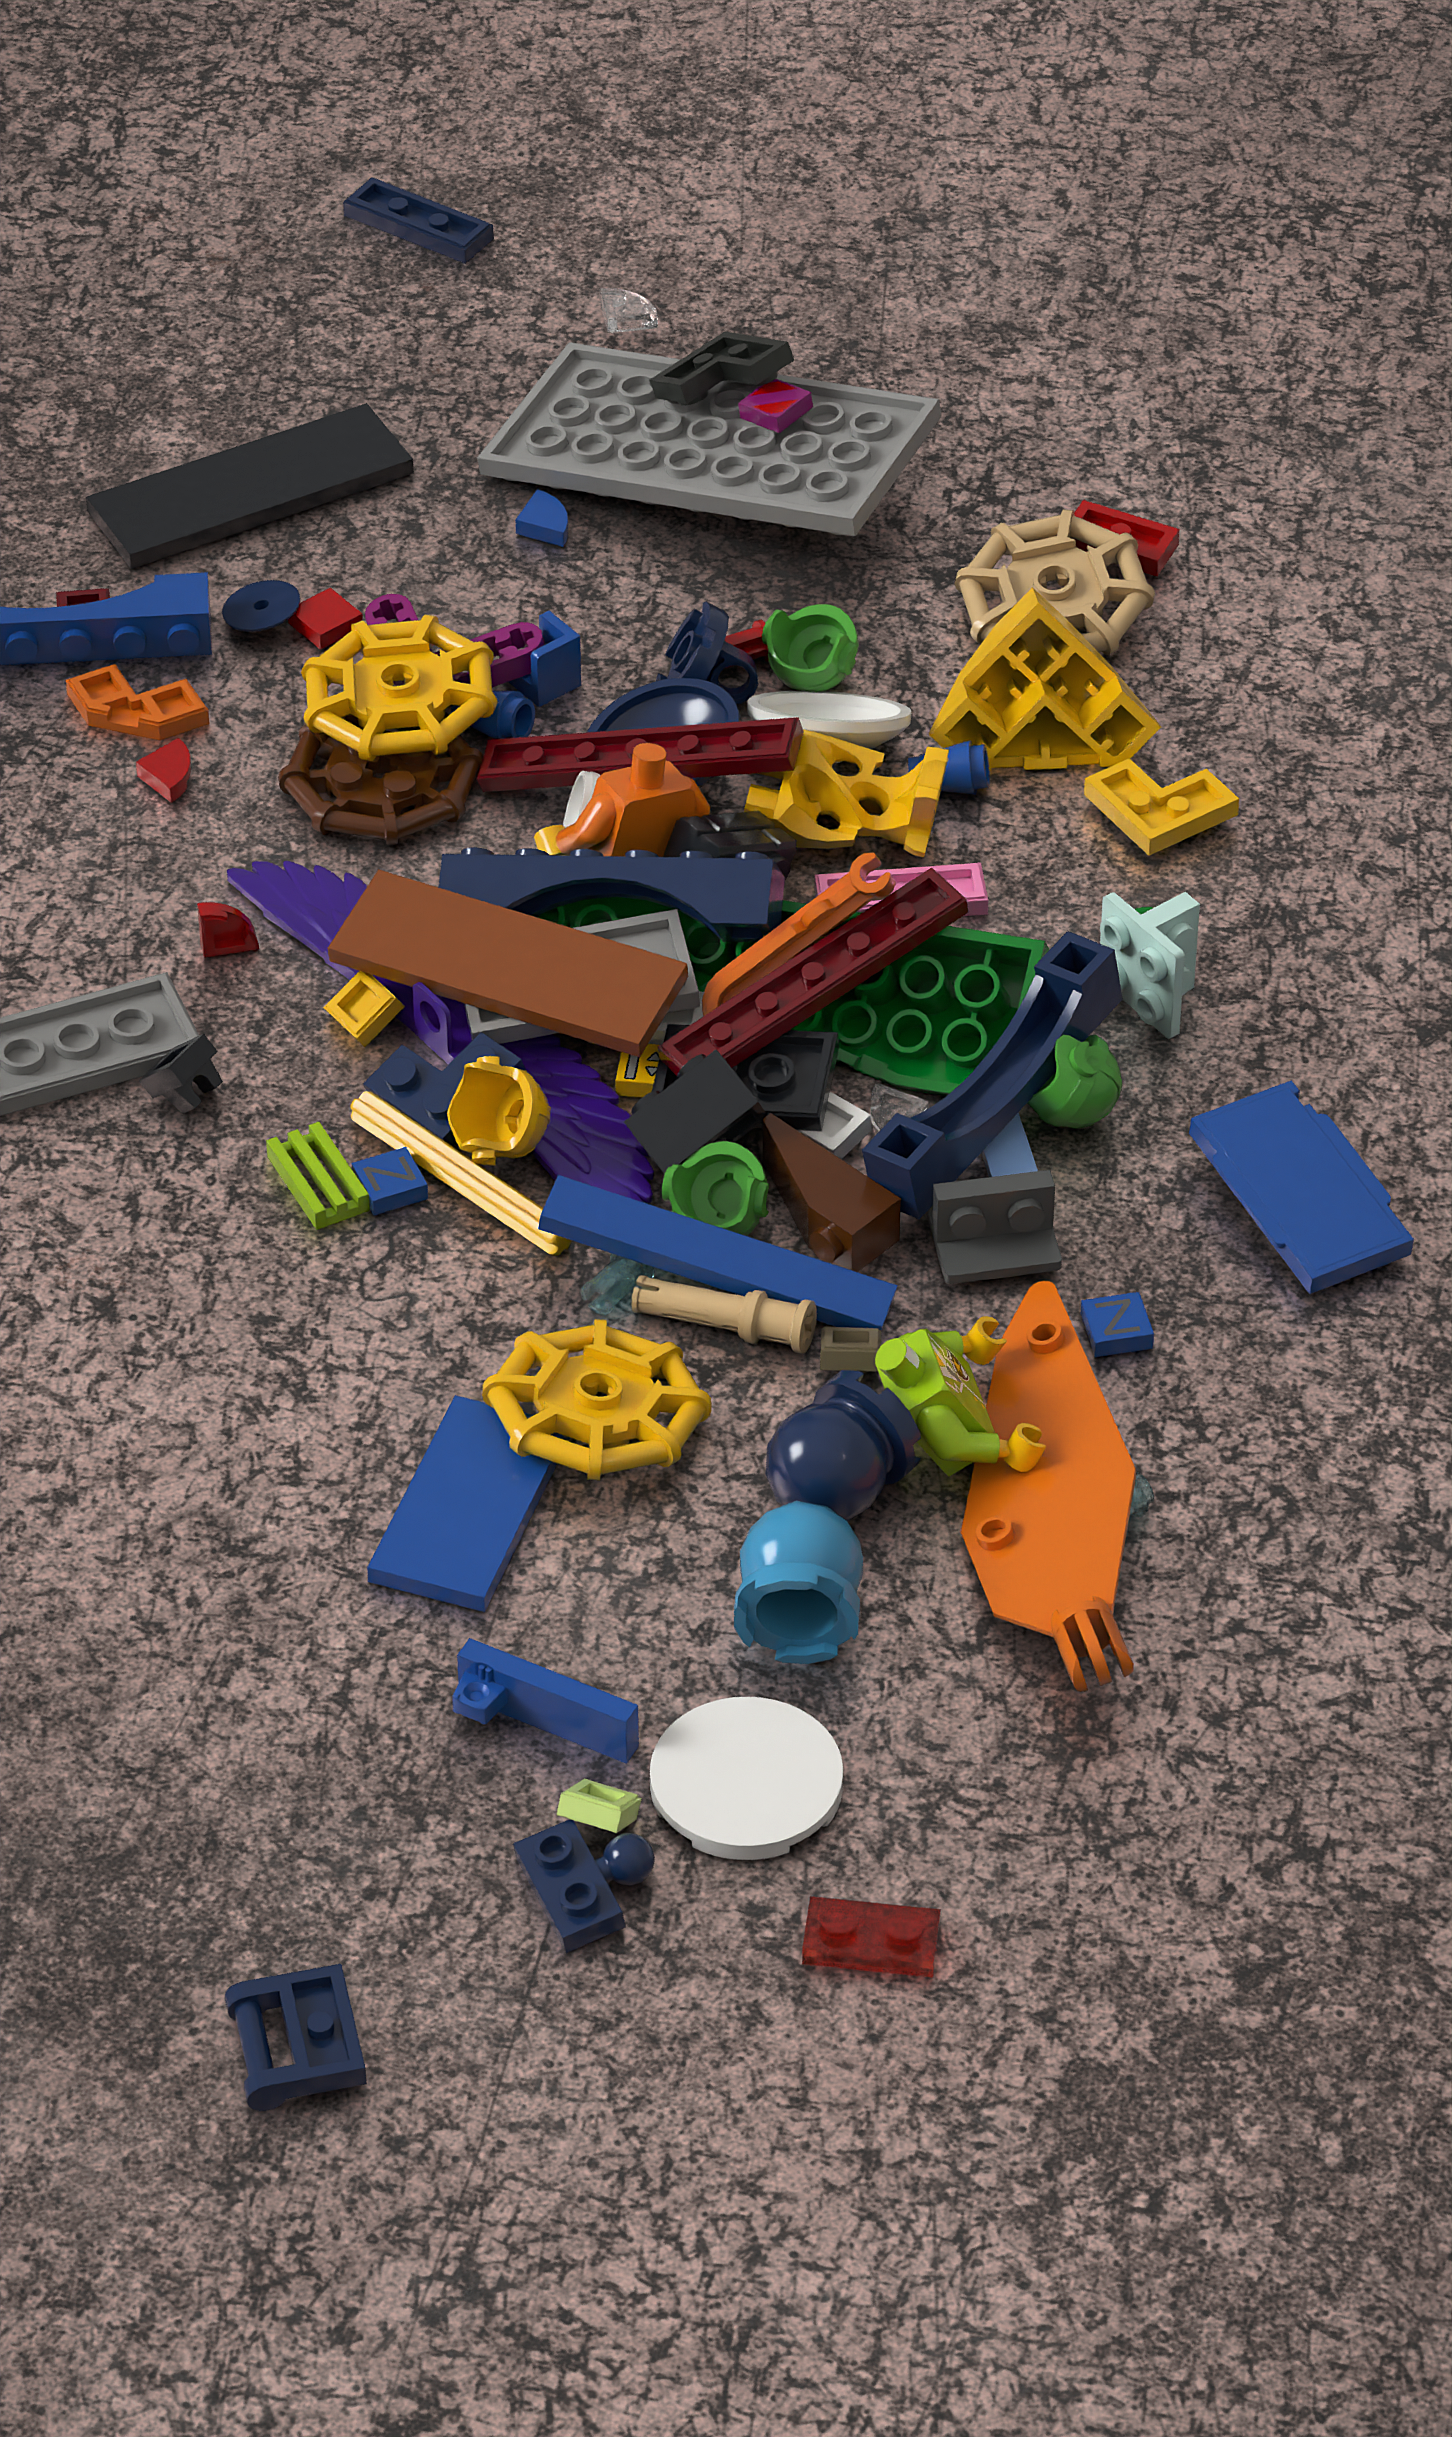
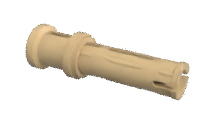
M640 1275L636 1280L637 1286H642V1289L638 1287L633 1289L631 1306L634 1313L656 1315L738 1332L739 1337L744 1339L746 1343L757 1344L761 1339L791 1345L793 1352L801 1354L806 1353L813 1339L817 1308L816 1303L812 1300L804 1299L800 1304L768 1298L766 1291L754 1290L753 1292H748L745 1296L649 1278L645 1275Z

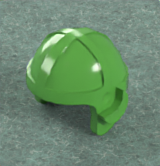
M830 604L807 606L790 616H787L785 611L776 609L766 621L762 633V641L768 646V659L773 672L781 682L797 691L823 692L832 689L841 683L847 675L852 673L856 664L855 656L859 647L856 627L851 618L842 609Z
M1096 1034L1090 1035L1084 1042H1080L1069 1035L1061 1036L1056 1040L1055 1044L1056 1072L1033 1095L1027 1104L1039 1115L1041 1120L1052 1126L1075 1129L1089 1127L1107 1116L1119 1099L1122 1090L1120 1068L1116 1058L1109 1050L1107 1042Z
M728 1141L710 1143L698 1149L682 1165L672 1164L665 1172L662 1184V1198L664 1201L671 1203L674 1213L745 1236L750 1234L758 1225L760 1217H766L769 1213L766 1209L769 1183H767L763 1166L750 1150L738 1143Z

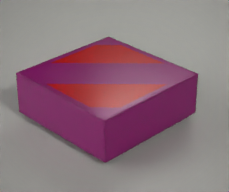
M775 378L773 381L759 386L738 403L741 419L781 433L813 408V401L810 391Z

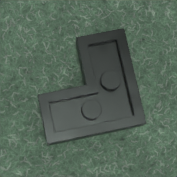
M725 331L649 381L655 398L679 402L680 405L684 406L692 405L705 399L708 396V390L722 381H738L748 383L749 386L753 387L765 385L778 376L777 371L793 362L794 357L787 341Z

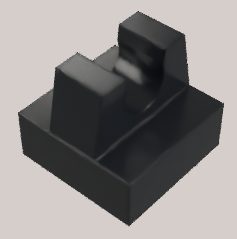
M205 1034L199 1035L174 1047L139 1082L153 1099L163 1095L184 1114L195 1109L202 1102L194 1092L192 1082L204 1094L216 1089L223 1082L211 1061V1058L218 1051Z

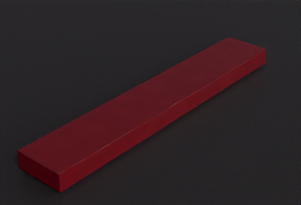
M799 717L490 739L486 746L477 781L482 792L573 786L581 771L595 772L601 776L604 772L631 767L633 749L642 743H652L663 747L667 752L666 761H670L683 776L690 778L794 771L804 730Z
M931 867L657 1046L660 1060L677 1076L679 1070L689 1060L701 1054L707 1057L717 1049L731 1068L969 913L967 899Z

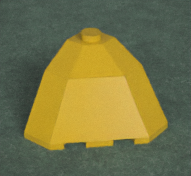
M1032 587L993 627L960 671L929 731V736L942 748L969 740L972 741L973 745L985 744L989 760V771H991V768L1024 767V770L1067 768V765L1099 764L1100 767H1111L1128 758L1131 759L1161 728V725L1103 656L1062 614Z

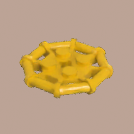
M424 615L421 620L372 625L359 621L352 624L351 632L319 657H311L305 662L301 671L302 677L306 681L307 709L303 720L313 733H325L357 751L361 760L374 761L376 756L432 751L435 755L447 752L448 744L478 719L487 718L493 714L498 702L492 692L490 666L493 662L494 654L486 643L480 641L473 642L441 625L437 616ZM434 645L439 647L440 656L432 653L430 648H433ZM361 652L363 658L354 664L353 657ZM465 670L469 673L470 684L453 681V675ZM401 680L405 683V685L393 686L394 681ZM331 683L343 685V692L328 696V687ZM450 705L460 706L443 720L447 707ZM349 714L357 717L358 723L363 730L341 717ZM419 726V728L421 729L384 733L385 729L407 728Z
M594 1319V1325L538 1335L532 1331L525 1332L515 1339V1349L498 1372L489 1376L484 1381L482 1387L483 1400L496 1411L510 1436L509 1446L515 1453L521 1457L532 1454L587 1473V1480L600 1481L602 1474L658 1464L662 1467H669L680 1460L682 1455L681 1449L699 1423L710 1417L712 1411L711 1397L707 1392L699 1389L682 1360L683 1351L673 1342L659 1344L607 1326V1320ZM583 1351V1355L568 1358L570 1353ZM541 1368L536 1376L526 1375L529 1369ZM658 1376L659 1378L666 1379L669 1386H662L659 1380L654 1384L651 1378ZM597 1392L607 1394V1396L598 1397L595 1395L597 1394ZM519 1402L534 1403L538 1413L527 1418ZM659 1412L676 1413L666 1428L655 1421ZM555 1432L589 1444V1448L552 1436L551 1434ZM635 1438H636V1439H638L639 1441H641V1442L629 1444L630 1439H635Z

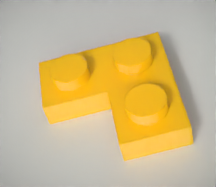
M1128 758L1086 777L1084 782V795L1148 856L1238 816L1239 798L1207 768L1161 788Z

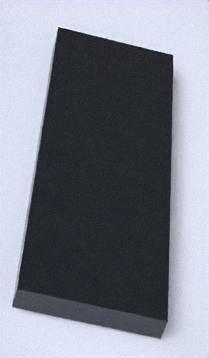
M365 403L86 496L87 512L128 566L134 569L414 473L413 458L371 407Z

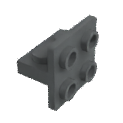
M1051 1170L933 1184V1206L926 1212L946 1283L955 1284L1058 1271L1061 1269L1062 1256L1053 1229L1055 1184Z

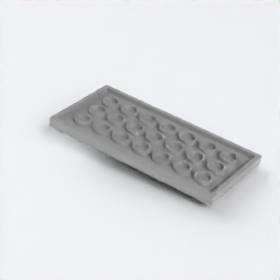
M569 342L477 457L480 475L503 478L507 481L546 485L555 489H570L594 493L604 497L612 496L642 501L646 504H661L685 508L694 512H710L734 516L743 520L752 519L782 524L786 527H801L831 532L835 535L856 536L942 416L939 399L778 374L776 379L810 391L813 408L781 433H777L740 418L738 403L759 386L753 387L749 386L748 383L732 380L722 381L709 389L708 396L702 401L684 406L680 405L679 402L655 398L649 381L681 359Z

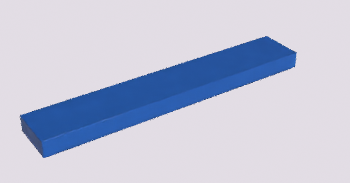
M558 1175L538 1224L539 1230L737 1295L745 1296L748 1292L761 1290L766 1291L768 1298L796 1304H800L804 1299L812 1300L816 1303V1320L835 1327L878 1328L882 1333L898 1286Z

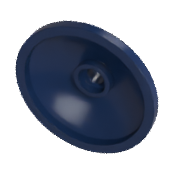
M671 678L643 685L619 697L596 717L587 732L739 722L742 719L735 701L720 686L695 678ZM715 776L692 779L701 788Z

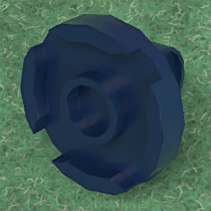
M706 601L703 602L702 612L697 609L692 610L679 627L665 653L666 657L672 659L668 677L658 673L656 681L671 678H695L709 681L727 691L736 704H741L755 694L758 687V674L756 664L750 655L724 641L728 630V614ZM733 665L743 667L749 674L747 681L737 688H728L719 682V674L724 668Z

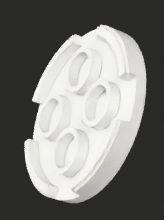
M761 1697L720 1699L703 1704L685 1713L674 1721L660 1737L653 1751L650 1764L651 1798L659 1818H664L676 1831L690 1839L693 1848L726 1859H767L789 1853V1846L804 1840L821 1826H828L839 1808L843 1792L842 1757L835 1740L828 1730L814 1717L795 1706Z

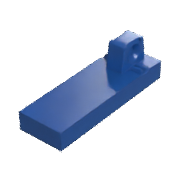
M471 1638L468 1639L457 1654L459 1684L452 1696L453 1712L456 1714H461L486 1725L499 1712L626 1764L638 1749L639 1721L637 1704Z

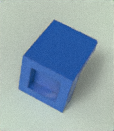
M551 611L539 615V629L542 631L545 645L531 653V674L509 681L513 687L531 700L537 707H541L581 686L580 635Z

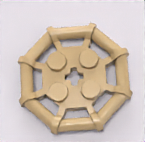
M1065 509L1062 510L1061 515L1011 526L1000 523L991 529L992 536L970 564L957 572L955 587L962 593L972 623L971 637L977 643L981 644L993 627L1033 587L1076 629L1084 627L1089 633L1082 634L1083 637L1098 652H1102L1105 655H1110L1119 649L1120 639L1139 614L1153 605L1155 596L1154 588L1147 584L1136 552L1138 542L1129 533L1117 534L1074 516V510ZM1074 539L1093 547L1087 545L1088 552L1076 548ZM1010 554L1012 556V562L1007 568L1004 563L1000 569H993L1003 555L1008 556ZM1112 563L1119 565L1123 579H1111L1106 567ZM1056 580L1059 586L1065 587L1058 590L1047 589V582ZM984 591H999L1003 603L989 610ZM1108 601L1122 602L1107 622L1101 618L1103 608Z

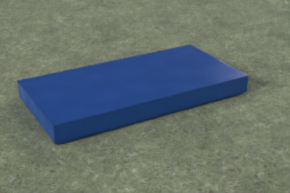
M455 1395L367 1567L368 1582L485 1612L557 1463L532 1454L526 1457L519 1456L510 1448V1436L494 1408L488 1406L485 1402ZM525 1413L527 1418L534 1416L533 1414ZM555 1432L551 1434L567 1441L570 1439V1437Z

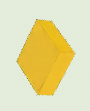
M359 971L323 1008L358 1042L366 1047L405 1006L372 974Z

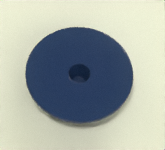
M265 580L255 582L240 588L226 600L222 608V616L226 624L236 630L246 632L267 630L284 623L296 613L300 606V594L295 586L284 581Z

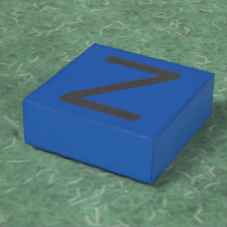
M407 1147L352 1163L353 1172L369 1194V1206L373 1215L428 1199V1184Z
M1140 1292L1081 1300L1080 1315L1094 1357L1153 1349L1154 1332Z

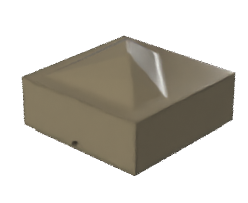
M850 1327L821 1328L820 1370H853L862 1373L869 1371L878 1372L875 1356L881 1346V1330H878V1328Z

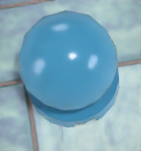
M794 1501L766 1512L749 1529L740 1550L742 1583L735 1595L734 1628L743 1643L748 1647L751 1646L754 1640L761 1646L776 1650V1661L811 1664L830 1660L837 1656L840 1644L849 1640L850 1637L855 1640L858 1635L860 1598L857 1595V1590L863 1576V1555L860 1540L848 1522L827 1506Z

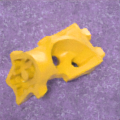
M804 730L794 771L757 773L783 779L781 788L776 790L751 784L744 812L760 811L775 823V828H781L797 840V848L830 849L851 847L858 836H876L904 845V850L915 856L924 857L938 806L949 750L927 747L924 759L909 773L901 777L873 775L875 769L882 766L885 753L821 733ZM847 761L856 763L860 770L854 776H841L833 770L832 765L835 762ZM867 812H874V813H878V814H881V815H880V816H878V815H870V814L867 813ZM818 816H831L840 825L837 829L830 830L818 825L816 819Z

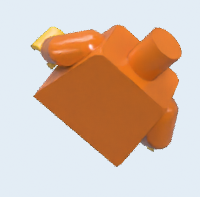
M642 743L633 749L631 767L604 772L597 778L593 796L574 824L566 828L563 825L545 827L535 833L534 840L537 849L545 851L549 855L570 856V852L573 850L589 849L598 851L604 856L625 857L627 851L645 850L663 857L676 820H679L681 817L699 816L701 818L703 815H709L710 805L696 782L690 777L683 776L670 761H666L667 752L663 747L652 743Z

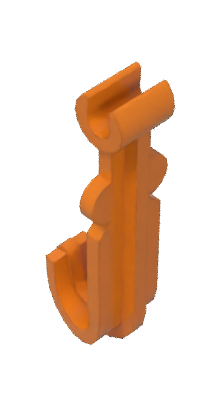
M864 853L858 856L852 862L849 873L719 970L705 988L702 997L703 1016L815 944L871 900H882L889 896L896 885L895 879L889 872L884 873L873 883L866 882L867 875L881 865V861L876 854Z

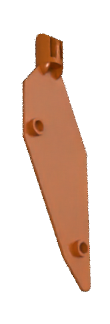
M1040 1281L1028 1289L1001 1338L1006 1339L1007 1342L996 1355L986 1410L999 1439L1009 1440L1018 1424L1028 1423L1042 1431V1436L1037 1443L1044 1444L1046 1449L1035 1467L1027 1472L1015 1470L1003 1458L999 1457L996 1463H974L961 1535L994 1617L1054 1637L1073 1686L1078 1692H1086L1088 1687L1078 1657H1088L1100 1686L1112 1682L1102 1652L1109 1644L1123 1677H1127L1134 1670V1663L1115 1621L1113 1612L1137 1472L1055 1284L1050 1281Z

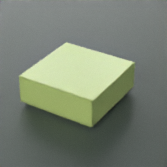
M583 1779L561 1793L556 1815L618 1833L637 1820L641 1798L631 1792Z

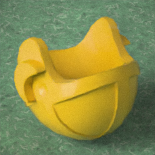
M495 1056L479 1057L477 1062L468 1063L464 1066L463 1077L447 1111L449 1125L459 1148L472 1153L473 1163L496 1166V1158H519L533 1151L543 1137L547 1125L550 1123L551 1107L544 1092L527 1071L509 1066H501L499 1064L500 1057Z

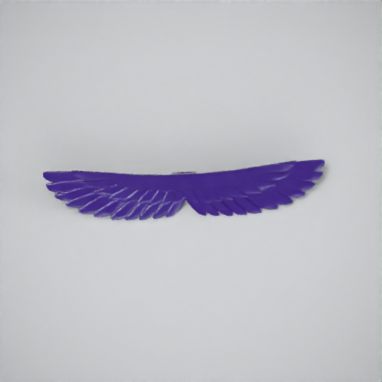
M263 861L252 862L253 872L239 868L227 869L228 882L263 911L264 917L324 958L326 964L347 979L351 980L359 972V970L330 962L327 948L367 888V885L361 879L351 873H345L343 882L336 874L320 865H315L314 873H312L304 866L291 861L283 862L284 870L276 864ZM373 975L405 1006L395 1017L410 1028L415 1035L448 1065L472 1042L464 1003L436 995L421 982L410 987ZM554 1034L500 1044L522 1059L526 1071L540 1085L551 1107L550 1123L547 1125L543 1137L531 1153L553 1180L556 1181L557 1176L561 1175L643 1203H651L653 1193L651 1185L647 1180H653L654 1170L649 1161L644 1157L649 1154L624 1123L632 1115L614 1105L619 1104V1095L612 1087L601 1082V1075L590 1066L582 1064V1057L579 1053L561 1047V1038Z

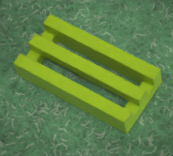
M320 1122L308 1125L309 1134L303 1136L298 1129L288 1132L287 1142L281 1143L277 1137L266 1140L268 1159L316 1230L370 1211L368 1192ZM313 1149L316 1150V1152L318 1153V1155L320 1156V1158L322 1159L330 1173L333 1175V1177L335 1178V1180L337 1181V1183L339 1184V1186L341 1187L349 1201H346V1199L344 1198V1196L342 1195L334 1181L331 1179V1177L329 1176V1174L327 1173V1171L325 1170V1168L313 1152ZM298 1155L312 1176L313 1182L323 1192L332 1207L324 1208L291 1157Z

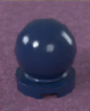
M842 1370L829 1379L816 1391L813 1404L804 1407L783 1420L767 1444L765 1474L776 1501L782 1506L794 1501L827 1506L846 1521L855 1518L869 1509L882 1492L884 1484L896 1483L920 1463L921 1458L915 1456L913 1447L921 1439L920 1431L909 1410L888 1388L878 1394L868 1385L861 1383L860 1381L864 1373L859 1371Z

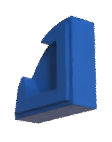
M537 489L515 519L516 534L564 547L568 539L567 511L557 498Z

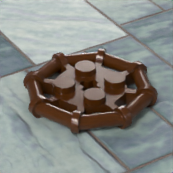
M445 712V717L443 718V720H444L447 716H449V714H447L446 712ZM351 714L341 717L363 730L358 723L357 717ZM305 724L299 729L300 740L288 765L279 772L278 781L280 789L285 794L291 795L310 817L312 828L323 835H328L333 831L386 840L387 846L398 845V839L444 821L457 822L465 814V802L475 778L478 776L483 754L478 749L470 747L463 737L459 735L448 744L447 753L450 757L437 758L432 751L376 756L374 761L361 760L357 751L325 733H313ZM419 726L396 728L405 731L421 730ZM316 755L328 761L324 769L310 770ZM385 773L383 778L373 777L375 774ZM450 781L447 789L441 792L436 791L439 782ZM327 793L330 798L334 794L337 799L334 802L324 801L319 794ZM415 805V809L402 814V809Z

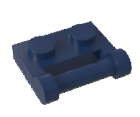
M341 1964L242 1981L232 1985L225 1992L224 1998L228 2015L237 2022L248 2078L244 2081L243 2087L247 2104L253 2110L268 2111L282 2105L289 2098L367 2084L366 2068ZM281 2007L293 2065L274 2068L262 2015L268 2009Z

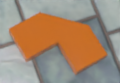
M112 664L65 680L67 695L88 726L160 741L210 724L208 708L187 679L136 695L116 664Z

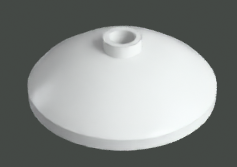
M779 691L752 696L748 699L747 713L752 720L799 717L803 730L821 733L869 749H874L896 737L911 724V709L895 701L860 694L829 691Z

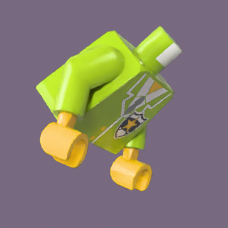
M980 1317L965 1336H961L956 1330L932 1333L927 1328L918 1329L915 1332L906 1333L899 1338L886 1341L880 1346L875 1356V1364L884 1389H890L909 1410L920 1431L921 1439L917 1443L949 1477L972 1462L996 1463L998 1457L1003 1458L1015 1470L1027 1472L1035 1467L1046 1449L1044 1444L1037 1443L1042 1436V1431L1028 1423L1018 1424L1009 1440L999 1439L992 1426L971 1367L962 1357L965 1354L974 1363L985 1365L990 1363L1002 1349L1007 1340L990 1337L999 1325L998 1321L993 1317Z

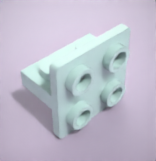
M1115 892L1104 896L1102 900L1100 944L1115 950L1123 1000L1138 1013L1139 1017L1146 1024L1154 1026L1166 1038L1170 1039L1180 1033L1182 996L1194 988L1200 904L1188 893L1183 892L1155 908L1139 914Z

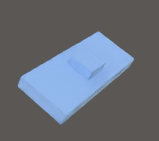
M1017 1113L981 1152L989 1177L1038 1171L1019 1113Z

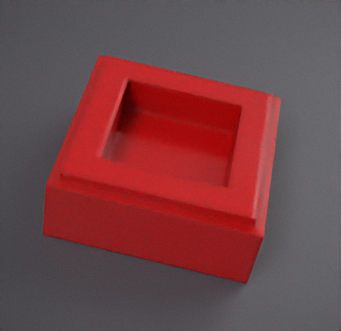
M330 587L300 602L298 610L288 619V622L321 650L341 640L351 632L352 624L363 621V614Z

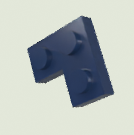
M481 1032L443 1071L402 1044L363 1085L366 1091L373 1092L453 1147L457 1142L449 1125L447 1111L463 1077L464 1066L468 1063L477 1062L479 1057L495 1056L500 1057L499 1064L501 1066L514 1067L526 1071V1068L521 1058Z

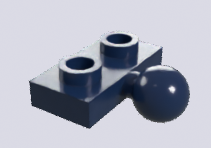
M572 1819L513 1843L516 1859L566 1953L625 1928L623 1912L607 1883L615 1881L626 1886L639 1884L649 1877L655 1864V1855L650 1843L642 1836L632 1833L621 1834L613 1838L607 1844L603 1856L594 1860Z

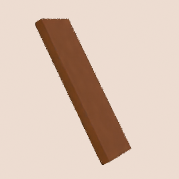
M379 869L327 948L330 962L410 987L421 982L436 995L637 1057H641L689 977L688 965L685 962Z

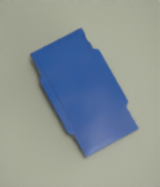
M1291 1080L1192 1117L1189 1134L1307 1292L1312 1294L1411 1255L1414 1238L1390 1209L1391 1196L1332 1119L1326 1114H1317L1310 1104L1303 1106L1299 1101L1300 1090Z

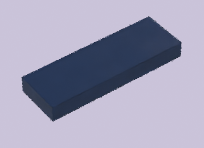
M373 177L343 201L344 216L464 264L470 261L494 239L493 224Z

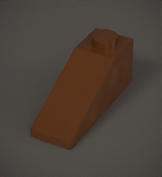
M772 1113L763 1118V1162L807 1247L819 1259L859 1272L900 1240L901 1198Z

